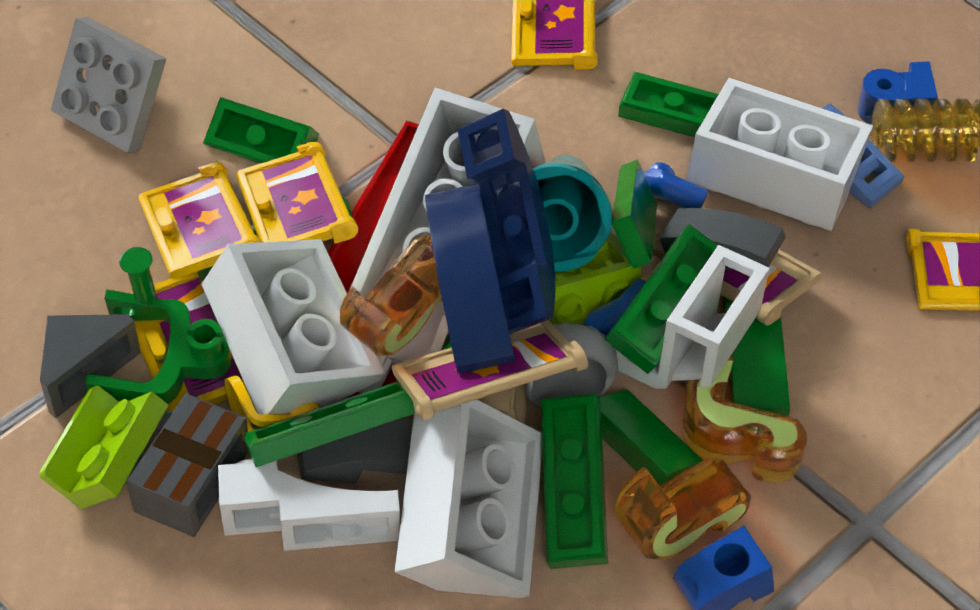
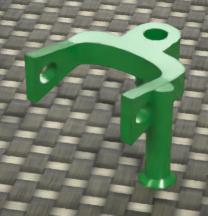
M132 247L127 249L119 259L121 269L128 273L133 294L106 289L104 299L109 315L127 314L134 321L164 320L170 324V342L165 361L153 380L146 383L87 373L85 385L87 391L95 386H100L119 402L123 399L130 401L152 391L169 404L180 392L184 378L207 380L216 379L224 375L231 366L232 354L222 329L217 322L210 319H200L191 323L189 310L184 302L157 298L150 271L153 258L150 251L145 248Z

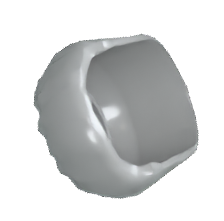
M569 322L552 323L569 342L576 341L583 348L588 360V368L578 372H574L573 369L525 384L526 396L529 401L541 408V399L598 394L599 397L604 396L618 373L617 352L610 343L604 340L606 335L592 326Z

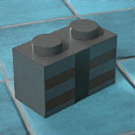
M185 393L175 410L167 411L158 424L156 438L146 453L140 455L126 480L133 511L195 537L219 499L218 465L235 464L244 460L248 454L243 437L248 432L246 417Z

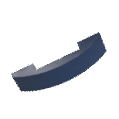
M503 108L457 130L467 179L479 184L509 333L513 334L553 318L556 288L552 242L539 185L518 128L510 112Z
M479 184L425 195L434 259L457 373L460 374L515 362Z

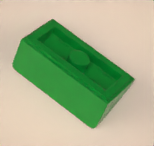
M220 97L203 144L261 164L298 152L297 146L316 142L319 133L311 126Z
M629 390L599 397L601 402L602 439L638 473L644 470V479L655 490L705 462ZM682 480L681 482L677 483V484H676L675 486H673L668 492H670L672 489H674L676 486H678V485H679L680 483H682L684 480Z

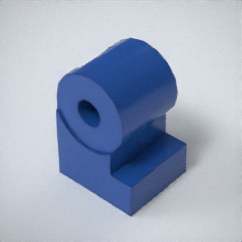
M930 61L910 62L908 72L897 73L890 69H876L867 73L863 79L858 104L860 118L865 123L879 128L931 127L938 95Z
M745 526L701 549L702 551L685 560L673 574V580L692 610H731L739 602L749 597L755 602L774 592L772 566Z

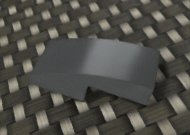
M703 208L678 209L659 237L664 253H666L689 223L716 245L725 247L767 267L770 266L786 238L783 228L769 222L735 212ZM725 266V270H732V268Z
M403 417L297 453L301 479L356 484L363 470L407 475L413 418Z

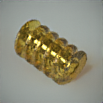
M877 99L872 114V143L878 149L884 148L886 157L891 162H895L899 148H904L908 162H915L919 148H924L928 162L935 161L939 148L944 149L948 162L955 161L959 148L964 149L968 162H974L980 146V101L976 99L971 104L968 99H956L951 105L948 99H937L931 105L927 99H917L911 106L907 99H897L893 106H891L887 99Z

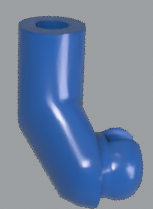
M657 162L652 164L648 171L644 172L655 199L670 202L683 208H702L709 190L675 176L674 170L668 164Z

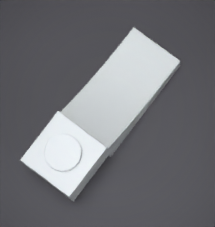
M252 459L241 460L235 464L218 465L219 505L225 536L282 531L284 551L399 540L400 508L398 490L360 491L313 484L278 471L277 460L259 467H255Z

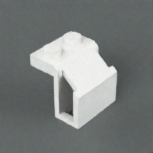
M718 245L667 319L661 359L658 365L647 374L616 350L618 371L655 389H666L671 381L701 379L699 387H710L760 312L769 267ZM725 266L750 276L727 313L716 314Z

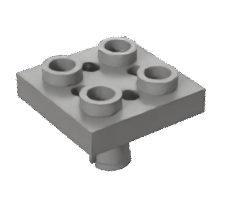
M89 17L76 18L51 111L126 153L139 151L167 58ZM84 69L86 70V80H84L82 75Z

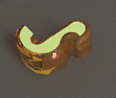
M430 234L414 239L367 296H364L352 286L341 304V326L376 356L393 355L406 347L421 331L437 304L442 300Z
M730 356L710 387H699L701 379L689 380L682 409L681 434L688 446L697 455L707 461L724 465L749 459L753 460L752 476L759 481L769 483H782L790 480L798 473L807 444V433L800 421L796 418L725 400L735 356Z
M707 458L659 486L650 472L643 467L632 475L620 489L615 503L614 514L645 559L666 560L694 545L709 529L724 531L740 520L750 506L751 495L723 459Z

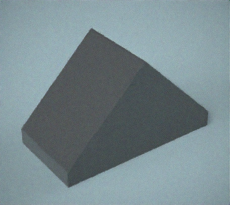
M127 314L47 316L40 383L48 411L51 415L57 418L86 395L85 380L87 373L110 377L141 353L135 322Z

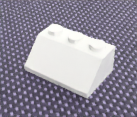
M728 78L696 132L686 181L705 187L710 191L719 192L751 203L759 208L768 209L800 220L805 224L832 231L848 197L873 125Z
M321 239L227 244L201 284L258 414H290L297 407L307 403H318L320 407L341 401L374 384L385 374L358 316L347 317L343 313V306L348 295Z
M477 399L435 412L434 418L421 421L417 414L414 413L395 573L437 591L514 598L528 597L530 595L542 458V433Z

